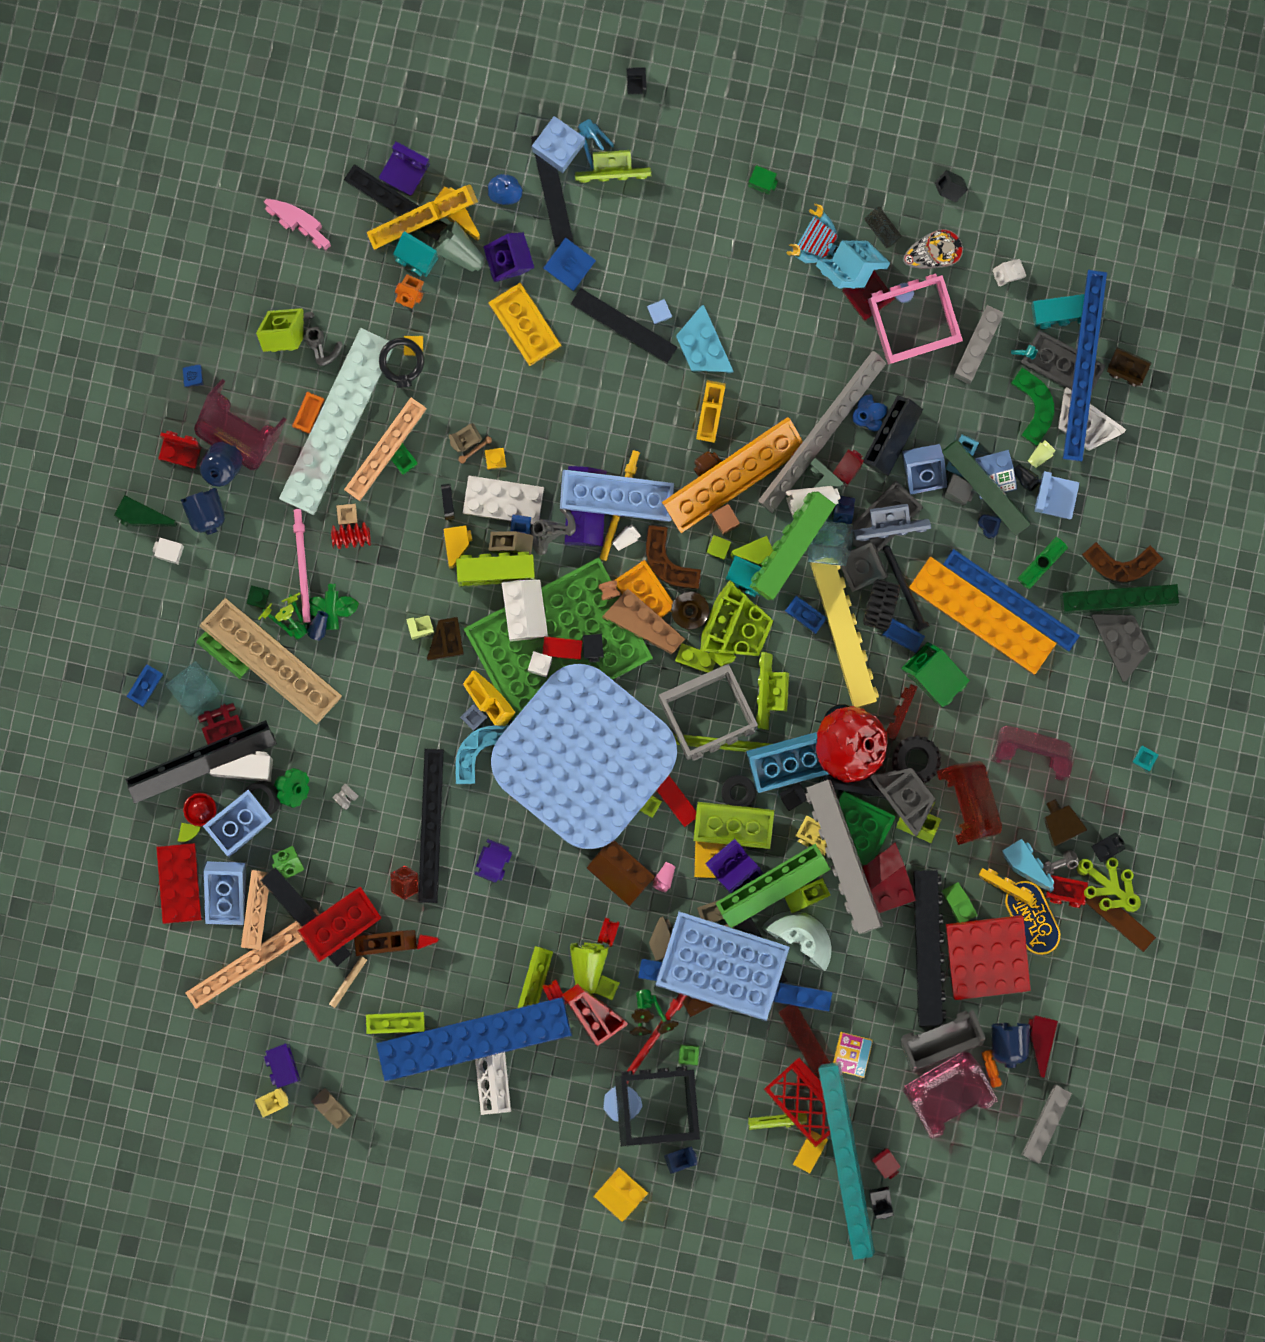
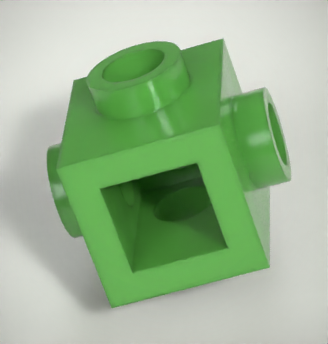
M293 846L272 855L275 862L272 864L273 868L276 867L285 879L305 870Z

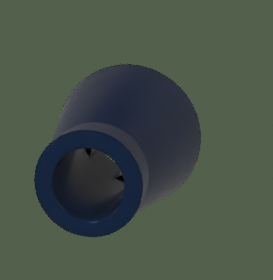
M318 611L307 628V635L311 639L319 641L322 640V637H325L328 618L326 612Z

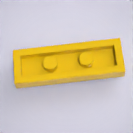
M982 868L979 873L980 879L1029 906L1032 905L1034 897L1029 889L1025 887L1020 889L1009 878L1005 877V879L998 877L999 874L990 868L988 870Z

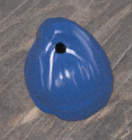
M500 174L489 182L488 196L494 203L502 205L514 204L522 197L523 190L521 185L511 175Z

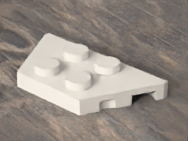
M1068 387L1064 390L1058 429L1065 434L1072 391ZM1090 404L1084 448L1090 451L1123 434L1126 429Z

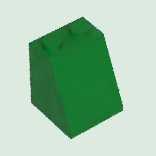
M929 642L901 668L909 678L941 707L949 705L953 697L958 692L963 691L970 681L941 648Z

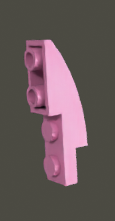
M271 199L264 201L265 210L272 217L276 215L280 219L278 222L285 229L289 227L293 231L299 226L298 230L305 237L309 235L313 239L311 242L318 249L322 247L326 251L331 246L330 242L318 232L322 225L314 217L285 202Z

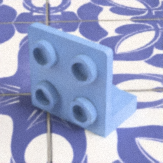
M1044 471L1034 512L1072 519L1079 482L1051 476L1052 473Z

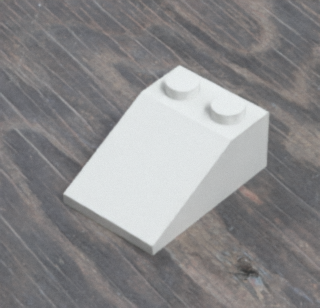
M256 751L255 755L250 754L211 769L210 774L213 777L271 782L273 758L267 752Z

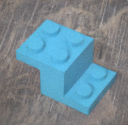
M841 241L833 258L819 259L816 266L824 276L833 282L832 284L835 287L855 289L864 288L873 270L887 269L890 262L868 241Z

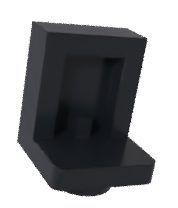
M1116 832L1091 846L1100 862L1125 850L1124 840Z
M889 1187L870 1189L871 1205L875 1219H887L890 1216H894Z

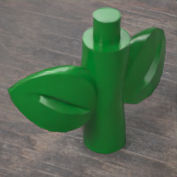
M328 584L325 598L316 596L309 599L310 615L315 617L318 611H324L328 614L326 630H339L338 616L346 618L351 616L359 605V602L354 598L348 596L338 598L339 591H336V584Z

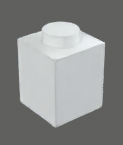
M160 538L159 542L156 541L154 544V556L157 559L178 565L184 546L180 543Z
M533 651L528 672L547 678L552 657Z

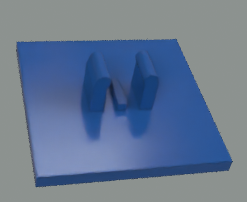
M565 238L543 269L574 291L596 260Z

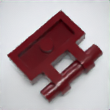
M234 703L222 704L220 708L204 711V714L197 716L200 723L208 722V726L202 728L207 744L244 730L238 714L230 717L229 712L236 710ZM220 715L224 716V720L214 723L213 718Z

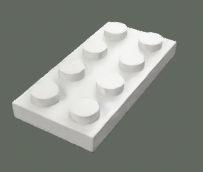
M468 476L463 514L512 521L513 514L532 517L531 525H534L540 518L544 487Z

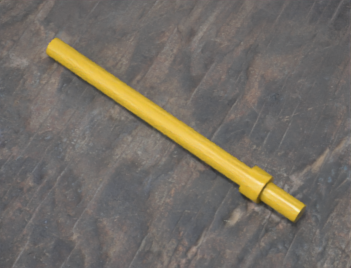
M632 451L629 464H626L625 477L632 478L636 474V464L640 452ZM612 516L600 554V560L607 561L620 516Z

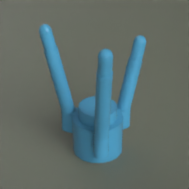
M588 119L582 122L578 128L581 131L579 134L585 137V144L583 146L590 167L594 169L586 138H593L602 151L604 147L596 136L597 133L611 147H614V144L599 129L597 124H593L592 120Z

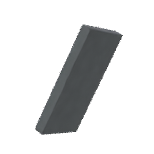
M1039 330L1031 343L1038 350L1036 357L1030 359L1024 356L1021 364L1072 390L1077 350ZM1097 360L1095 361L1092 391L1106 365Z
M895 481L842 535L848 541L850 540V543L855 548L873 541L877 552H879L896 534L889 535L887 538L873 537L867 541L855 540L853 530L872 527L870 509L908 504L911 520L923 506Z

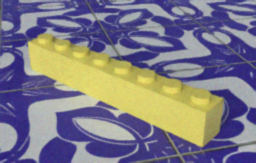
M833 555L813 560L810 565L852 706L861 708L877 702L876 698H879L876 686L872 687L871 680L873 679V674L870 668L867 669L865 663L868 661L866 651L861 650V634L855 630L854 625L857 624L856 617L849 610V607L852 605L849 595L845 596L843 588H846L844 578L840 577L838 570L841 569L839 561L834 559Z

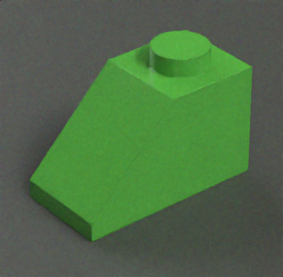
M959 882L941 891L957 923L966 922L978 916Z

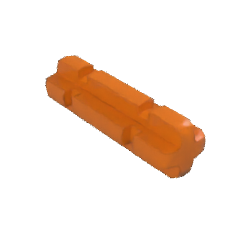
M992 1051L982 1052L988 1076L991 1078V1086L993 1088L1001 1086V1078L998 1077L999 1072L996 1062L993 1060Z

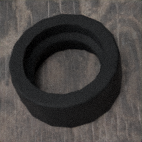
M257 781L247 786L243 793L247 790L253 793L256 789H263L267 792L270 805L265 811L269 816L277 811L280 806V801L277 798L279 791L272 783Z

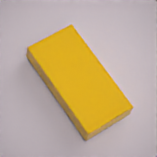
M811 1130V1136L815 1141L821 1138L820 1134ZM806 1139L793 1165L811 1173L828 1139L823 1140L816 1148Z

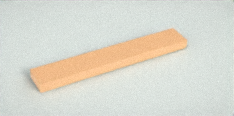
M412 397L408 400L344 491L358 501H361L427 410L426 407Z

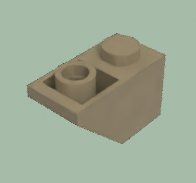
M664 917L659 918L649 941L656 961L664 959L671 938L669 931L673 930L669 919L664 920Z

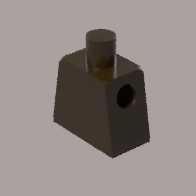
M1056 799L1046 803L1051 814L1043 819L1052 847L1087 831L1085 825L1069 805L1061 809Z

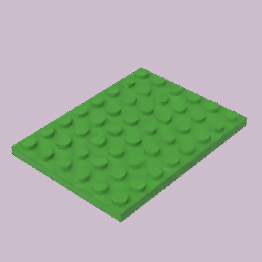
M600 558L541 588L548 637L583 640V635L602 634L604 659H600V662L589 663L588 660L584 659L582 642L581 660L552 657L547 678L528 672L533 651L540 654L543 653L544 637L510 642L505 607L464 628L493 686L503 695L516 712L511 718L512 721H514L549 677L560 668L572 664H586L599 669L614 680L653 659L642 638L602 618L620 596L609 600H602V591L599 590L598 585L609 582L611 579Z

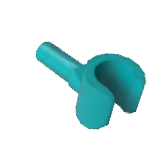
M1029 345L1027 350H1011V354L1024 355L1030 359H1034L1038 353V350L1032 345Z

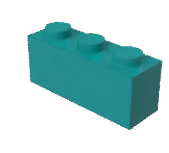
M1084 294L1033 301L1031 307L1034 326L1046 329L1050 328L1052 324L1066 326L1070 325V322L1077 321L1080 324Z

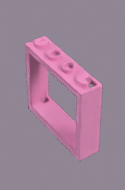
M937 274L926 276V281L919 282L916 279L907 282L908 286L901 288V285L891 287L890 292L884 294L881 290L872 293V298L868 299L888 364L963 341L943 275L938 277ZM936 284L952 337L892 355L876 302Z

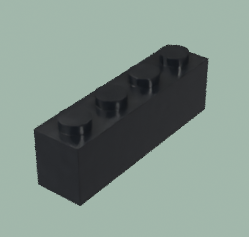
M897 395L863 463L875 472L889 476L923 408L911 399Z

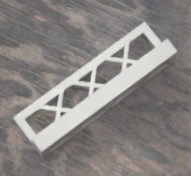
M505 1052L475 1059L481 1115L511 1112ZM484 1060L487 1062L488 1066L486 1071L483 1069ZM486 1079L489 1081L490 1086L488 1090L485 1088ZM488 1099L491 1101L492 1110H487Z

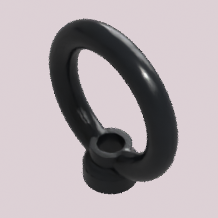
M395 338L387 342L381 349L379 367L387 379L397 384V388L411 387L412 381L423 370L424 355L419 345L408 338ZM404 345L414 351L417 363L415 369L410 374L398 376L389 370L386 358L392 348Z

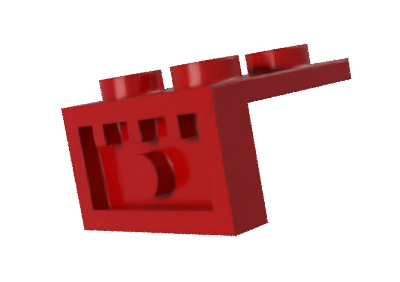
M172 431L161 432L160 437L163 443L158 459L196 470L202 449L196 438L185 435V438H182Z

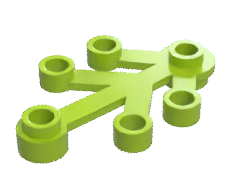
M1111 857L1105 863L1110 880L1093 868V863L1090 860L1082 859L1078 863L1076 869L1080 875L1086 876L1089 874L1105 887H1087L1084 891L1086 898L1092 899L1095 896L1116 895L1121 899L1111 901L1109 898H1104L1099 903L1103 911H1107L1110 908L1123 907L1128 912H1135L1140 908L1141 900L1133 892L1131 880L1134 874L1131 870L1126 869L1121 873L1125 892L1119 887L1116 870L1118 860ZM1109 861L1114 862L1115 866H1110ZM1086 863L1089 869L1084 868L1083 864ZM1125 873L1130 875L1129 879L1125 877ZM1088 890H1092L1093 895H1090ZM1129 899L1134 901V905L1129 903ZM1103 902H1107L1109 906L1105 907Z

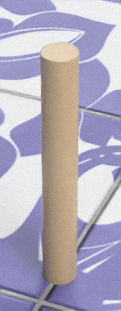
M360 956L329 1005L336 1008L367 959Z

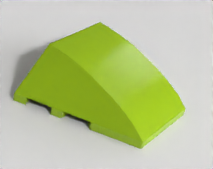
M729 580L717 596L702 631L700 651L759 656L773 620Z

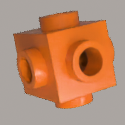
M407 274L396 287L395 293L397 297L395 302L413 309L415 304L420 303L424 293L421 290L424 281Z

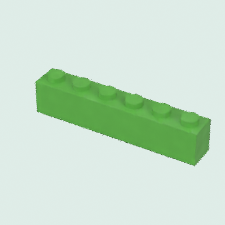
M818 491L808 493L805 496L801 509L796 510L793 515V521L784 528L782 532L784 535L774 543L772 553L763 560L762 568L751 578L752 583L749 587L767 600H774L836 506V504Z
M814 844L717 901L716 905L729 927L733 928L831 869L817 845Z

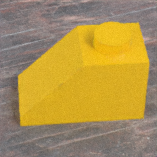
M466 526L444 529L450 569L455 567L456 559H460V556L464 555L470 547L469 542L472 541L471 530H467Z

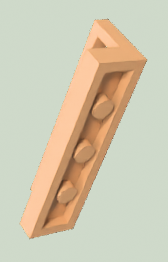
M251 871L241 948L261 950L269 890L260 880L267 872Z

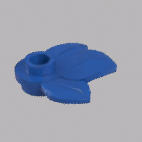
M871 394L865 395L858 401V409L853 412V421L858 426H866L870 431H879L882 425L880 419L887 414L888 407L882 403H874ZM860 414H863L865 416V419H862L860 417Z

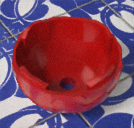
M850 706L836 709L822 720L817 732L816 752L819 758L818 761L824 771L832 777L843 782L861 781L873 775L885 760L887 734L882 723L875 715L873 716L863 708ZM867 739L869 740V743H870V746H869L868 749H866V747H865V742H866Z

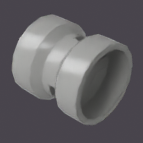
M344 784L341 787V791L332 798L347 810L350 807V803L359 796L349 786Z

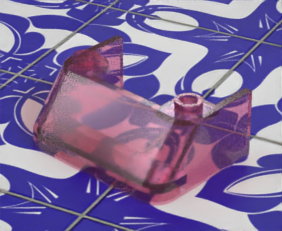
M222 379L207 395L194 431L199 438L210 445L218 442H224L231 446L235 445L243 457L242 465L250 470H257L278 440L287 419L283 417L275 427L265 425L261 431L252 427L229 412L231 403L228 398L220 394L225 380Z

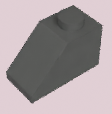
M953 474L944 498L965 506L967 501L971 502L974 491H972V486L967 481Z

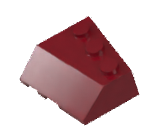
M895 842L883 853L878 854L867 865L862 866L879 913L916 901L905 865Z

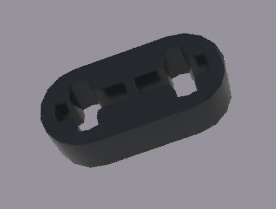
M442 484L441 491L445 520L455 519L451 484Z

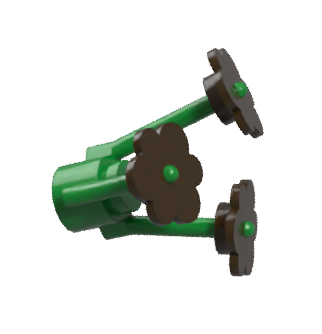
M644 989L636 993L638 1009L635 1010L631 1017L635 1023H638V1027H635L633 1031H629V1034L633 1036L652 1034V1031L642 1026V1022L648 1023L649 1020L654 1018V1014L649 1010L652 1007V1003L663 1021L661 1028L657 1030L660 1034L670 1032L678 1026L679 1023L677 1021L666 1020L657 1002L656 995H652L650 990Z

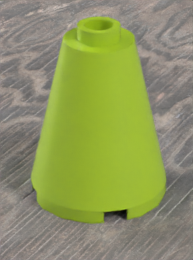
M578 943L570 944L575 985L579 984L591 994L596 992L609 947L605 948V945L596 943H584L582 946H578Z

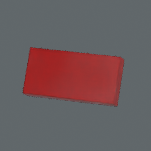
M544 636L542 654L555 658L581 660L583 640Z

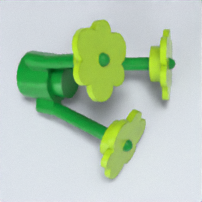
M301 592L289 595L288 598L281 600V602L287 601L289 605L283 607L275 616L271 614L272 609L270 607L272 603H270L266 609L262 610L263 613L258 618L259 620L262 617L266 619L268 616L283 628L290 637L294 636L296 640L308 632L305 627L307 623H303L302 614L296 604L297 596ZM294 609L300 622L298 619L294 621L291 618ZM281 620H288L290 622L289 628Z

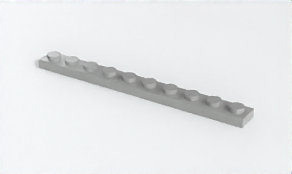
M871 352L758 500L767 511L774 512L786 496L785 492L794 486L887 364L878 353Z

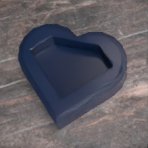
M982 515L978 519V526L983 529V535L986 538H994L998 533L1001 519L990 515Z

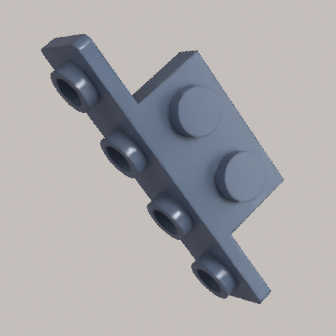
M908 504L870 509L872 527L853 530L855 540L867 541L873 537L887 538L893 534L906 535L912 531L925 532L927 529H931L929 519L910 521Z

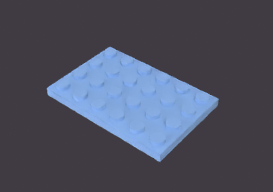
M679 912L655 986L767 1021L790 947Z

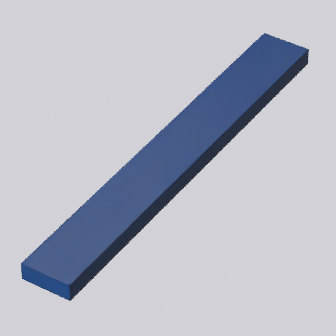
M953 549L943 563L949 570L1068 652L1079 638V634Z

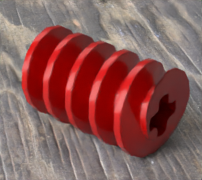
M363 522L362 528H359L358 524L355 523L354 529L348 524L346 530H344L342 525H340L339 530H336L335 526L332 525L331 539L333 549L335 544L338 549H341L342 543L346 549L349 548L350 543L356 548L357 542H359L361 547H364L365 541L368 546H371L370 527H367L365 522Z

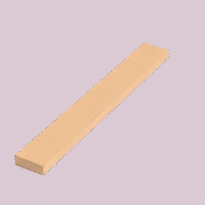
M314 909L313 911L319 915L317 909ZM294 922L263 942L261 950L252 949L185 992L195 1009L303 941L297 932L301 928L299 924Z

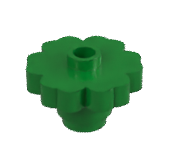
M292 768L287 770L284 776H279L276 779L274 786L279 791L277 798L281 804L295 808L300 806L302 800L307 798L310 790L308 786L310 779L306 772Z

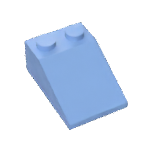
M247 790L203 827L226 856L230 857L269 824L272 818L252 793Z
M207 861L204 869L205 924L244 925L246 863Z

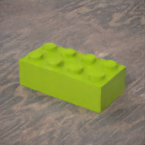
M518 552V555L510 556V553H499L497 557H491V554H480L479 558H472V555H461L460 559H456L457 582L459 586L493 585L516 580H535L533 554L530 555L529 552Z

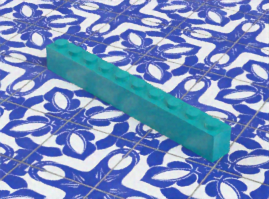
M841 1063L823 1064L819 1067L853 1260L873 1257L875 1249Z

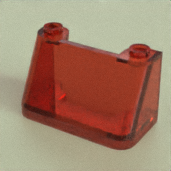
M981 761L955 764L937 771L939 780L945 779L949 782L947 784L948 787L954 786L965 822L959 824V828H962V831L959 835L955 836L957 844L961 845L999 835L1002 831V823L985 765Z

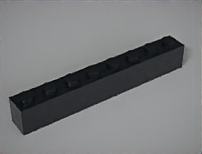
M938 870L914 871L918 1026H942L943 1021H946V1010H942V1002H945V990H942L941 983H945V973L941 971V963H944V952H940V944L944 942L943 932H940V925H943V914L939 913V905H942V894L938 893V886H942L941 874H938Z

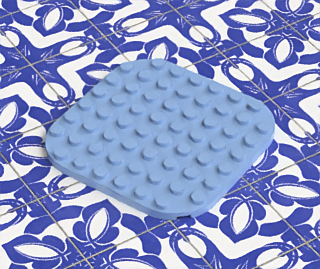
M572 664L560 668L553 673L499 737L492 751L491 766L498 785L563 840L581 849H595L604 847L614 841L668 777L676 762L677 745L670 728L606 674L590 665Z

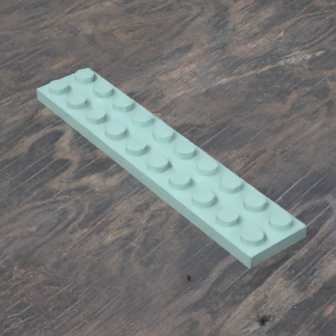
M360 328L279 500L315 515L382 374L379 367V354L383 346L389 342L388 340ZM392 348V349L389 351V353H388V355H387V358H386V363L388 362V359H389V357H390V355H391V353H392V351H393L394 348Z

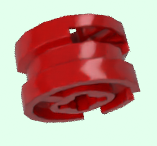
M605 917L597 943H608L609 947H612L620 922H612L609 918Z
M557 980L552 981L550 985L542 986L548 1000L563 998V993Z

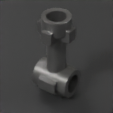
M1072 850L1064 852L1063 859L1050 863V861L1043 864L1045 874H1054V870L1066 865L1069 869L1076 868L1079 861L1077 854Z

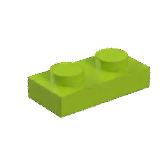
M683 643L675 660L677 663L705 673L713 671L716 663L709 656L708 652L700 651Z

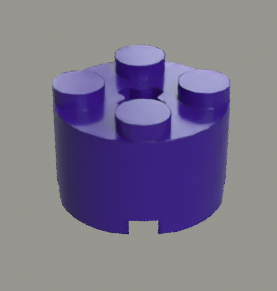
M487 839L488 847L483 846L476 864L479 870L478 872L474 871V875L496 883L497 880L502 881L505 874L503 866L505 862H509L512 852L509 851L508 846Z

